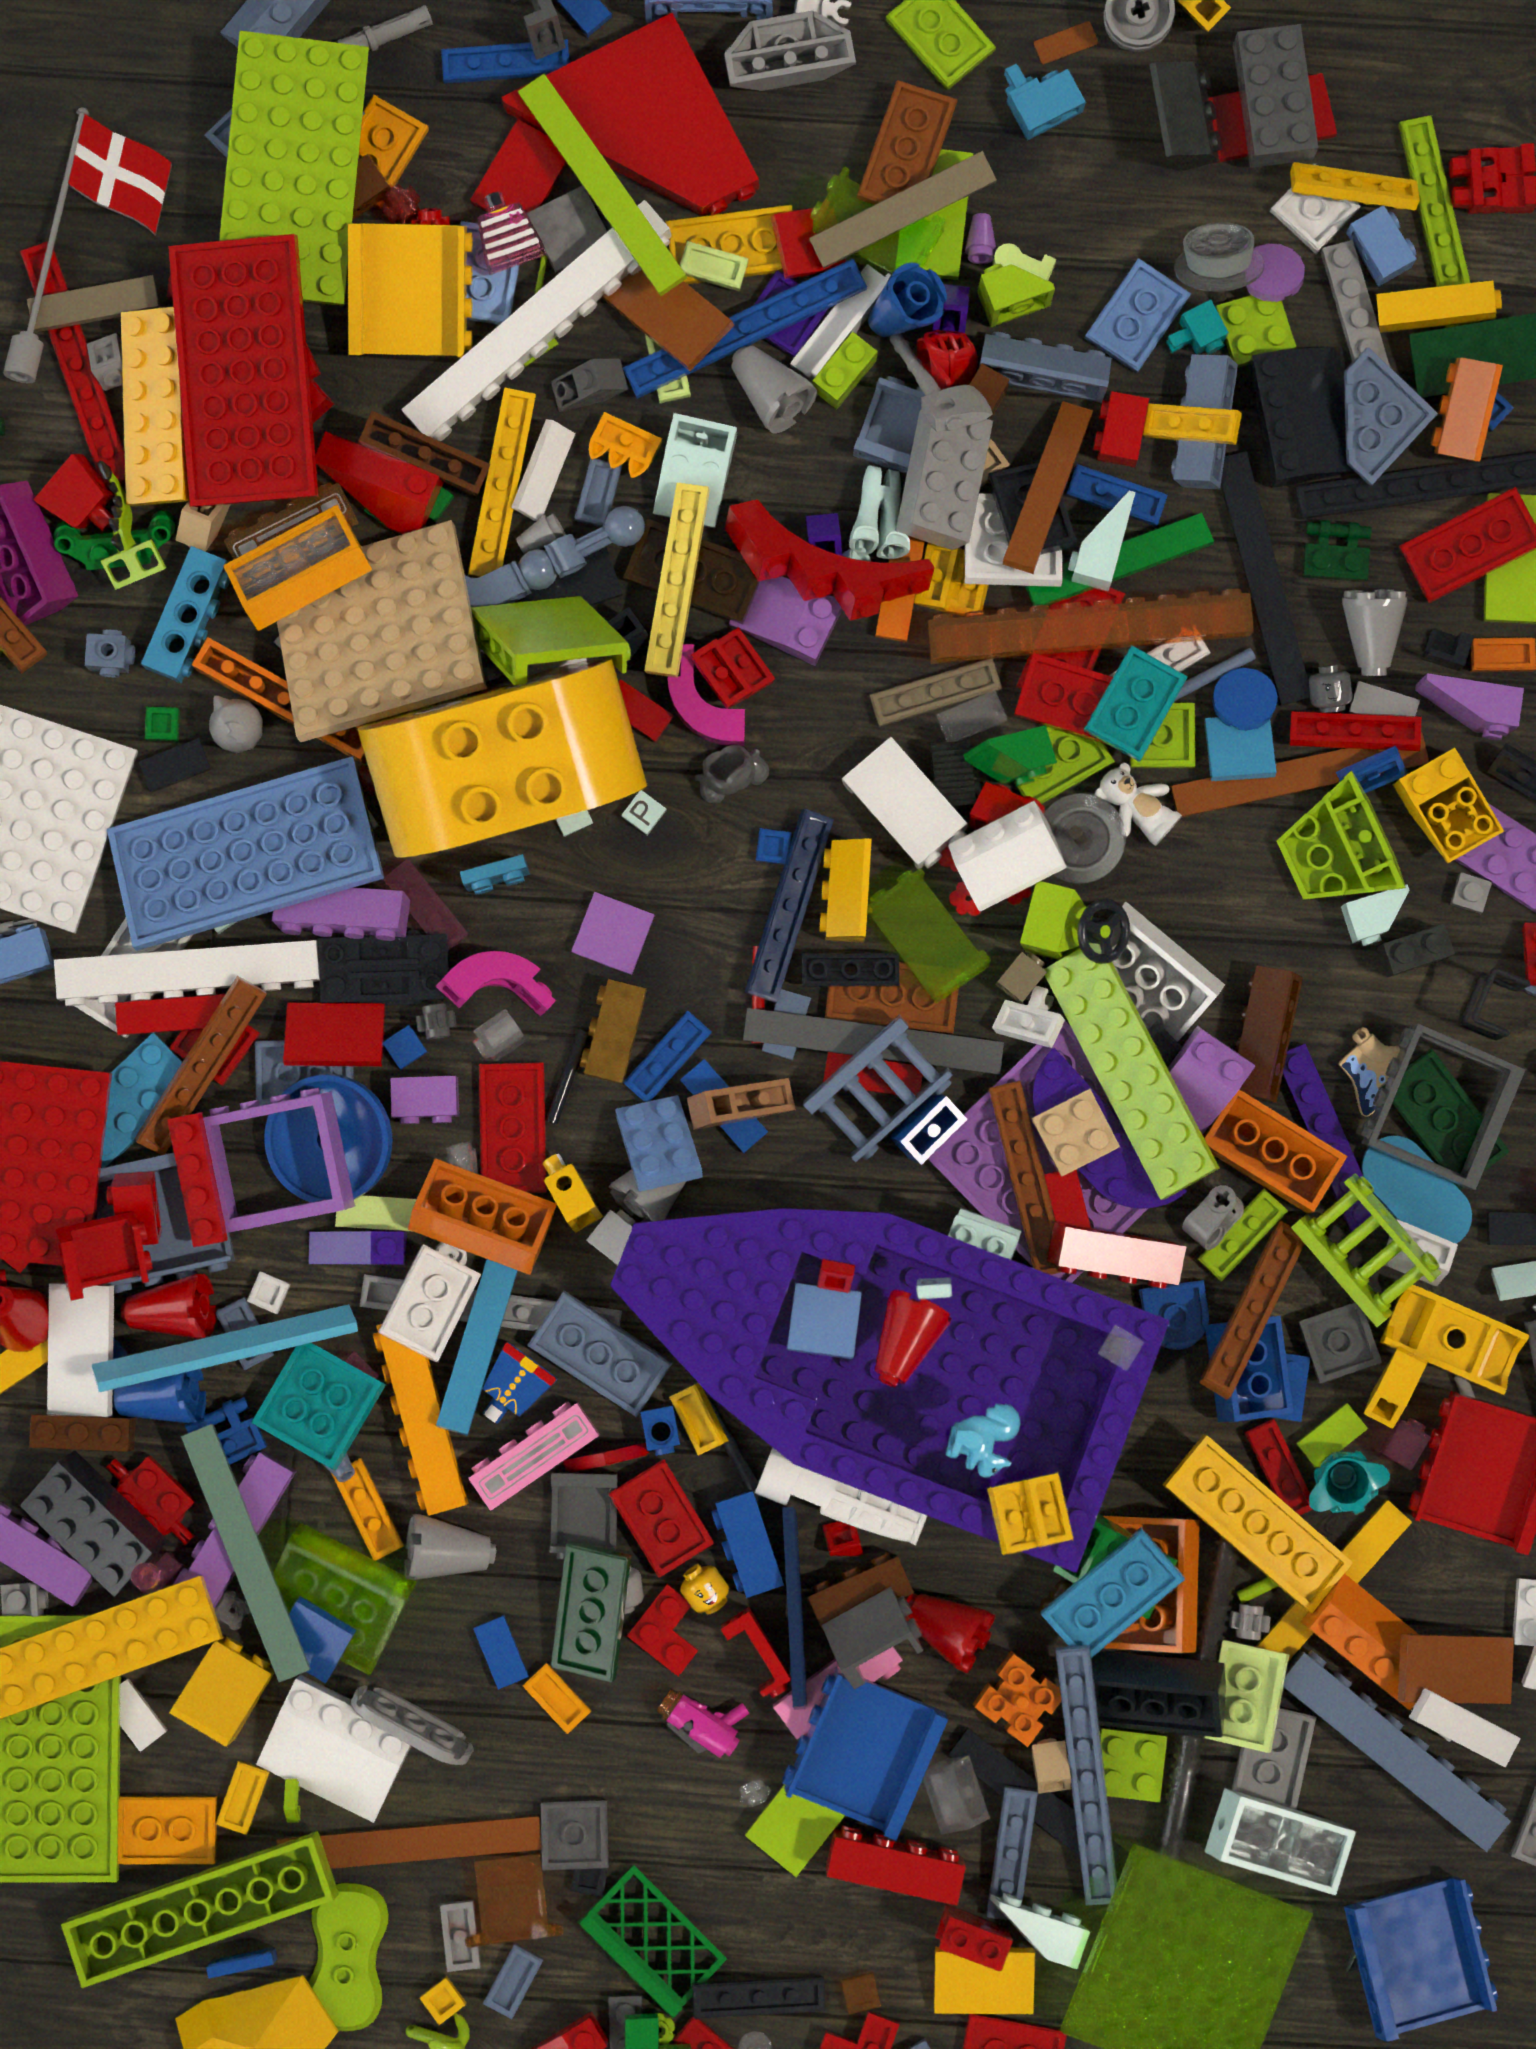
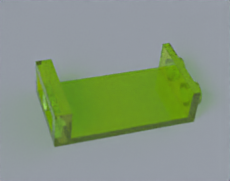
M843 167L839 176L834 174L831 177L826 188V192H828L824 202L818 201L811 213L810 218L813 219V232L817 234L874 206V204L857 199L860 184L849 179L850 169L847 167ZM934 214L931 221L924 218L854 254L890 273H893L898 267L906 263L920 264L919 267L923 268L944 232L946 220Z
M921 868L914 873L908 870L896 879V886L888 891L883 888L869 899L871 903L868 906L867 913L937 1004L988 968L991 959L984 950L977 951L923 880L925 872Z

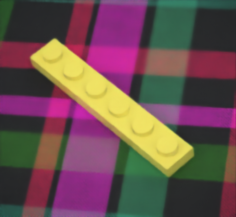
M678 482L676 484L644 669L648 674L678 678L710 489L707 486Z

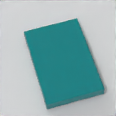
M1131 645L1083 731L1140 762L1188 676Z

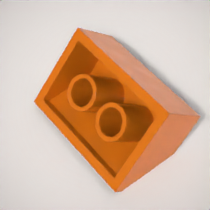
M1456 358L1455 364L1450 363L1446 375V382L1450 383L1448 395H1442L1438 414L1443 415L1440 427L1435 426L1431 438V446H1435L1434 453L1480 462L1503 365L1466 358Z

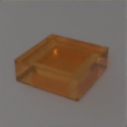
M873 1972L841 1980L849 2014L881 2007Z

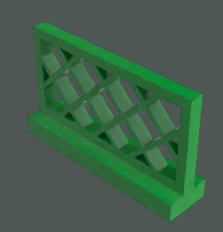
M634 1865L577 1922L671 2018H674L692 1997V1983L706 1982L727 1960ZM633 1875L643 1884L642 1899H624V1884ZM647 1889L656 1898H647ZM620 1890V1899H611ZM643 1902V1922L624 1923V1903ZM648 1902H661L666 1907V1922H648ZM606 1903H620V1923H606L597 1913ZM671 1913L680 1922H671ZM643 1926V1946L630 1947L624 1941V1927ZM648 1926H666L667 1946H648ZM671 1926H685L690 1931V1945L671 1946ZM611 1927H620V1936ZM694 1936L703 1945H694ZM694 1949H708L717 1958L708 1969H694ZM643 1950V1959L635 1951ZM648 1950H667V1970H653L648 1965ZM671 1950H690V1969L671 1970ZM695 1973H703L695 1982ZM658 1974H667V1983ZM671 1974H690V1988L681 1998L671 1988Z

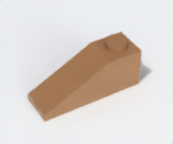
M789 1078L709 1090L687 1098L693 1130L796 1110Z

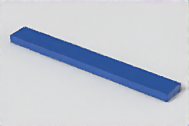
M851 259L729 317L734 327L691 371L686 369L664 349L623 367V371L638 399L735 353L741 347L750 346L867 290V285L854 259Z

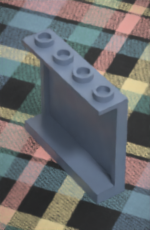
M174 1153L101 1169L95 1220L115 1215L113 1205L109 1206L107 1202V1186L112 1185L115 1174L150 1171L155 1173L162 1233L158 1244L143 1245V1250H148L150 1253L153 1270L147 1271L149 1282L144 1283L145 1287L164 1283L163 1277L176 1274L178 1280L196 1274L195 1270L208 1267L209 1273L228 1269L227 1263L235 1261L230 1232L227 1233L228 1241L193 1248ZM139 1276L102 1285H114V1293L132 1290V1283L142 1281Z

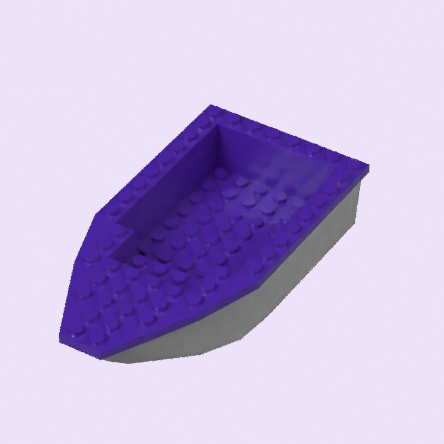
M773 1209L634 1223L610 1285L713 1399L796 1466L997 1543L1000 1542L987 1488L1058 1473L1073 1539L1021 1552L1075 1573L1077 1572L1170 1320L890 1213ZM822 1259L855 1265L850 1291L862 1293L853 1359L787 1350L795 1284L817 1286ZM951 1277L950 1297L927 1298V1300L940 1306L950 1314L949 1317L952 1320L948 1328L905 1384L898 1383L896 1387H891L879 1381V1374L874 1369L888 1299L892 1290L912 1293L909 1299L920 1301L921 1299L917 1295V1279ZM996 1404H1007L1018 1412L1020 1428L1018 1434L1013 1439L995 1441L993 1453L1011 1462L1010 1466L1002 1467L991 1477L985 1478L978 1473V1462L973 1470L966 1468L967 1455L960 1453L956 1458L946 1455L951 1430L956 1422H962L975 1415L986 1416L988 1408L995 1407Z

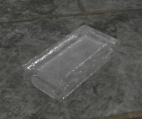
M996 690L936 714L946 742L963 740L1008 720Z

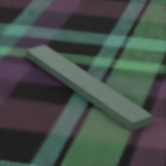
M214 1424L181 1436L278 1682L280 1683L311 1669Z

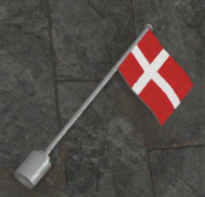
M84 107L76 111L79 117L27 331H21L18 335L12 336L3 371L7 378L21 383L35 382L44 344L38 340L39 337L33 331L68 186L94 203L137 221L156 236L172 168V163L152 148L119 135L89 117V112Z

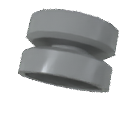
M1107 0L1103 13L1104 27L1110 39L1120 48L1132 52L1148 51L1159 45L1168 35L1175 15L1174 0ZM1140 9L1144 12V18L1139 19L1138 14L1133 16L1132 13Z

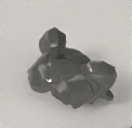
M734 744L708 755L703 761V774L696 775L695 781H700L702 798L706 802L717 804L724 799L725 795L743 790L750 783L753 785L762 784L769 774L768 763L759 756L760 751L758 749H754L749 753L744 747Z

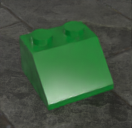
M1046 725L990 738L964 754L965 761L1001 784L1015 782L1016 787L1035 781L1034 778L1048 774L1047 768L1057 763Z

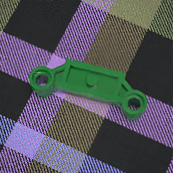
M158 511L153 514L147 529L131 531L136 545L152 539L158 550L174 534L176 528L175 517L167 511ZM65 521L58 523L55 528L53 539L56 550L63 554L67 553L86 564V570L104 569L101 560L118 553L117 548L111 542V538L114 536L113 533L82 536L80 535V529L72 527ZM151 548L137 551V557L141 565L151 564V556L154 554ZM122 559L109 563V568L126 566Z

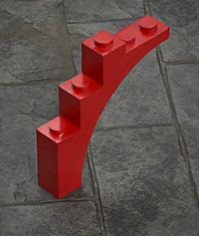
M758 499L729 506L725 530L758 582L788 575L804 601L823 598L833 594L850 621L878 614L881 602L919 594L930 588L935 567L929 559L906 563H878L848 558L814 546L788 531L769 514Z

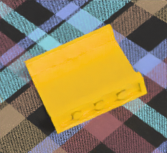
M348 224V355L396 354L463 357L467 350L472 349V331H467V318H472L473 306L472 298H467V285H472L473 270L472 265H467V252H472L473 236L472 233H467V226Z

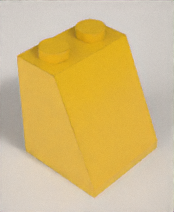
M226 1637L225 1640L214 1641L169 1712L225 1747L237 1738L275 1673L270 1668L271 1662L256 1653L252 1657L241 1651L243 1645L230 1637Z

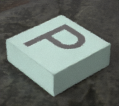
M640 790L621 816L648 836L667 809Z
M951 1277L917 1279L918 1298L950 1297Z

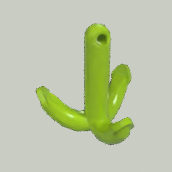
M454 2013L453 2016L455 2017L459 2032L457 2038L416 2025L407 2026L406 2035L409 2038L428 2043L431 2049H465L470 2039V2029L465 2018L458 2013Z

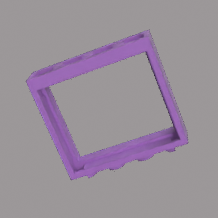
M319 1087L300 1091L301 1098L291 1100L289 1093L270 1097L271 1104L260 1106L259 1100L239 1103L241 1110L230 1112L229 1106L210 1109V1116L203 1117L227 1233L355 1207L332 1091L320 1094ZM314 1105L332 1198L238 1216L219 1124Z

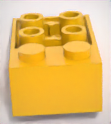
M1456 748L1407 774L1393 784L1408 812L1447 863L1452 862L1504 832Z

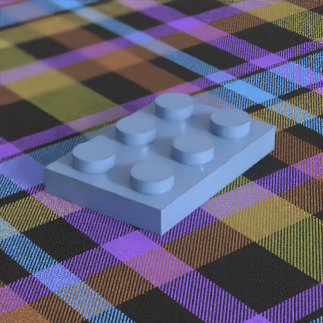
M678 1095L615 1109L616 1119L639 1192L703 1178L702 1167Z

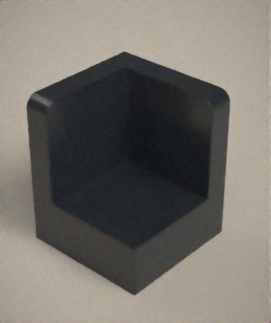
M1433 629L1430 632L1422 660L1460 671L1465 666L1474 635L1461 632L1458 636Z

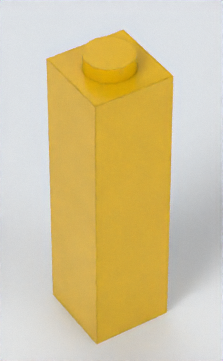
M1493 280L1376 294L1380 333L1496 319V309H1502L1501 290H1494Z

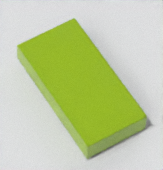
M1345 1403L1295 1444L1316 1469V1467L1321 1466L1323 1461L1332 1452H1340L1368 1428L1350 1405Z

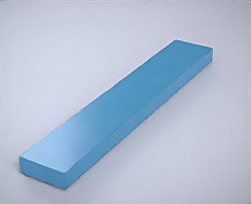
M488 1259L486 1260L436 1427L468 1436L518 1270Z

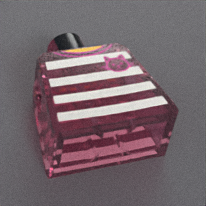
M494 192L483 198L488 213L478 216L477 221L485 264L489 275L546 255L543 241L519 202L506 206L501 192Z

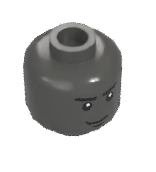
M1338 665L1318 667L1319 673L1313 674L1309 678L1311 704L1316 708H1320L1321 713L1345 710V705L1349 704L1352 700L1350 674L1347 671L1338 670Z

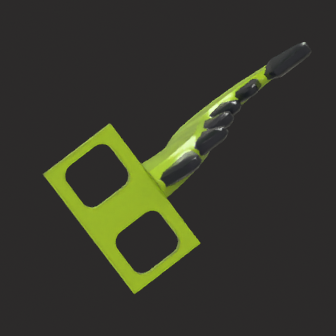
M99 461L97 462L98 468L104 479L109 481L110 490L115 494L112 497L115 505L111 507L114 518L109 519V524L113 529L114 535L111 538V542L117 548L118 553L102 559L101 563L116 590L166 569V566L152 539L136 545L131 535L132 511L130 505H126V493L116 476L112 473L111 467L105 462ZM144 548H151L158 561L157 566L148 570L142 567L137 557V551ZM118 559H122L130 572V577L122 581H117L109 568V563Z

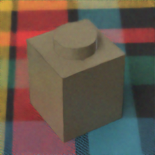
M1021 952L995 985L1017 1003L1021 1004L1047 973L1042 968L1045 963L1031 952L1028 955Z

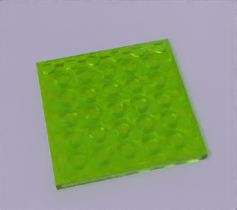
M1133 1843L1060 2031L1063 2034L1103 2049H1260L1313 1913Z

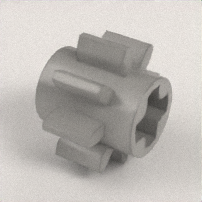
M1239 1604V1612L1231 1611L1229 1627L1236 1629V1637L1260 1640L1261 1632L1269 1633L1271 1617L1263 1615L1264 1607Z

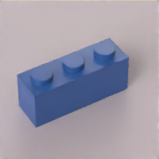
M753 1490L717 1501L715 1503L717 1509L711 1512L717 1530L724 1529L727 1541L722 1542L727 1561L734 1559L738 1572L733 1573L732 1576L738 1593L744 1591L746 1598L784 1586Z

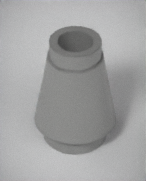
M553 513L548 517L543 515L517 537L516 541L522 552L526 554L528 551L543 549L545 545L566 534Z

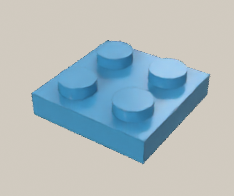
M522 854L461 871L460 875L467 891H474L475 895L494 890V884L505 882L506 886H511L524 882V876L530 875V872Z

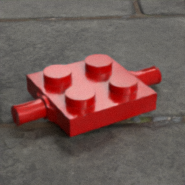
M151 1455L136 1469L128 1471L117 1458L106 1467L120 1481L116 1490L164 1536L172 1532L184 1545H187L194 1538L195 1535L181 1522L185 1513L197 1500Z

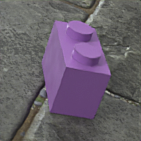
M458 1077L391 1078L392 1118L400 1119V1124H419V1118L432 1117V1123H452V1117H459Z

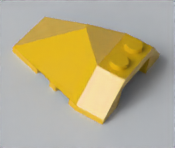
M304 1975L265 1984L261 1987L245 1991L233 1992L230 1995L218 1998L205 1999L176 2018L183 2049H325L339 2032Z

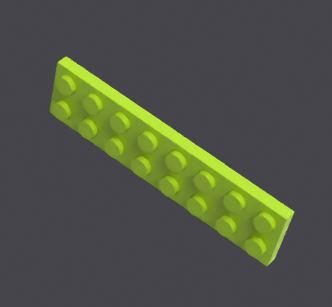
M1089 943L1096 953L1102 954L1100 944ZM1079 948L1045 968L1044 970L1047 973L1044 976L1160 1200L1167 1199L1220 1169L1113 963L1098 964L1092 962Z

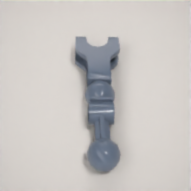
M617 507L608 514L603 527L575 540L573 534H568L545 545L546 550L535 549L528 551L522 556L518 564L516 561H513L479 578H470L465 575L471 607L514 603L531 594L530 589L541 590L548 588L554 583L558 575L560 578H563L580 570L587 564L584 557L612 543L623 547L634 545L644 534L645 523L643 516L632 507Z

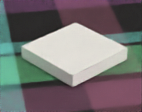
M1290 188L1271 208L1270 212L1308 248L1317 254L1355 215L1361 206L1355 201L1302 195L1292 192V188Z

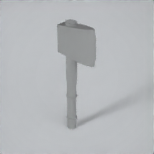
M901 333L890 336V341L895 347V351L900 354L908 370L912 372L919 387L926 395L921 397L922 412L936 432L956 430L960 427L981 422L993 415L987 400L974 386L960 385L941 390L933 377L925 370L922 361L917 358L910 348L909 342L904 339Z

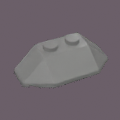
M813 10L750 21L731 47L724 53L730 86L758 91L825 80L856 64L851 32Z

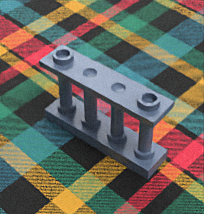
M900 1014L803 1100L804 1107L811 1114L817 1110L821 1113L825 1112L855 1144L857 1148L851 1152V1158L855 1162L861 1157L864 1160L870 1158L879 1149L877 1143L929 1096L933 1093L937 1096L940 1095L952 1083L949 1079L953 1074L948 1067L941 1073H938L906 1038L908 1034L905 1031L909 1028V1025ZM890 1044L893 1048L897 1046L929 1081L916 1095L882 1060L884 1056L881 1052ZM867 1066L869 1070L873 1068L905 1103L892 1117L858 1082L860 1078L857 1074L864 1067ZM841 1088L845 1091L849 1090L881 1125L868 1138L858 1130L834 1103L833 1095Z

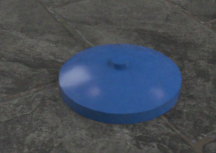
M322 1074L294 1083L281 1095L289 1093L291 1100L301 1098L300 1091L319 1087L320 1094L332 1091L353 1198H359L378 1183L390 1161L392 1129L386 1110L371 1090L360 1082L346 1076ZM314 1105L269 1114L265 1126L264 1143L267 1159L275 1176L286 1189L305 1201L313 1202L332 1198Z

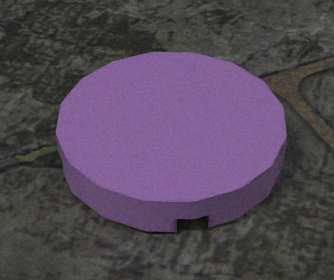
M1265 244L1253 249L1251 263L1247 269L1241 272L1240 280L1248 288L1247 292L1253 297L1263 301L1278 302L1284 300L1286 296L1291 294L1293 296L1299 291L1304 280L1305 266L1301 257L1293 249L1281 244Z

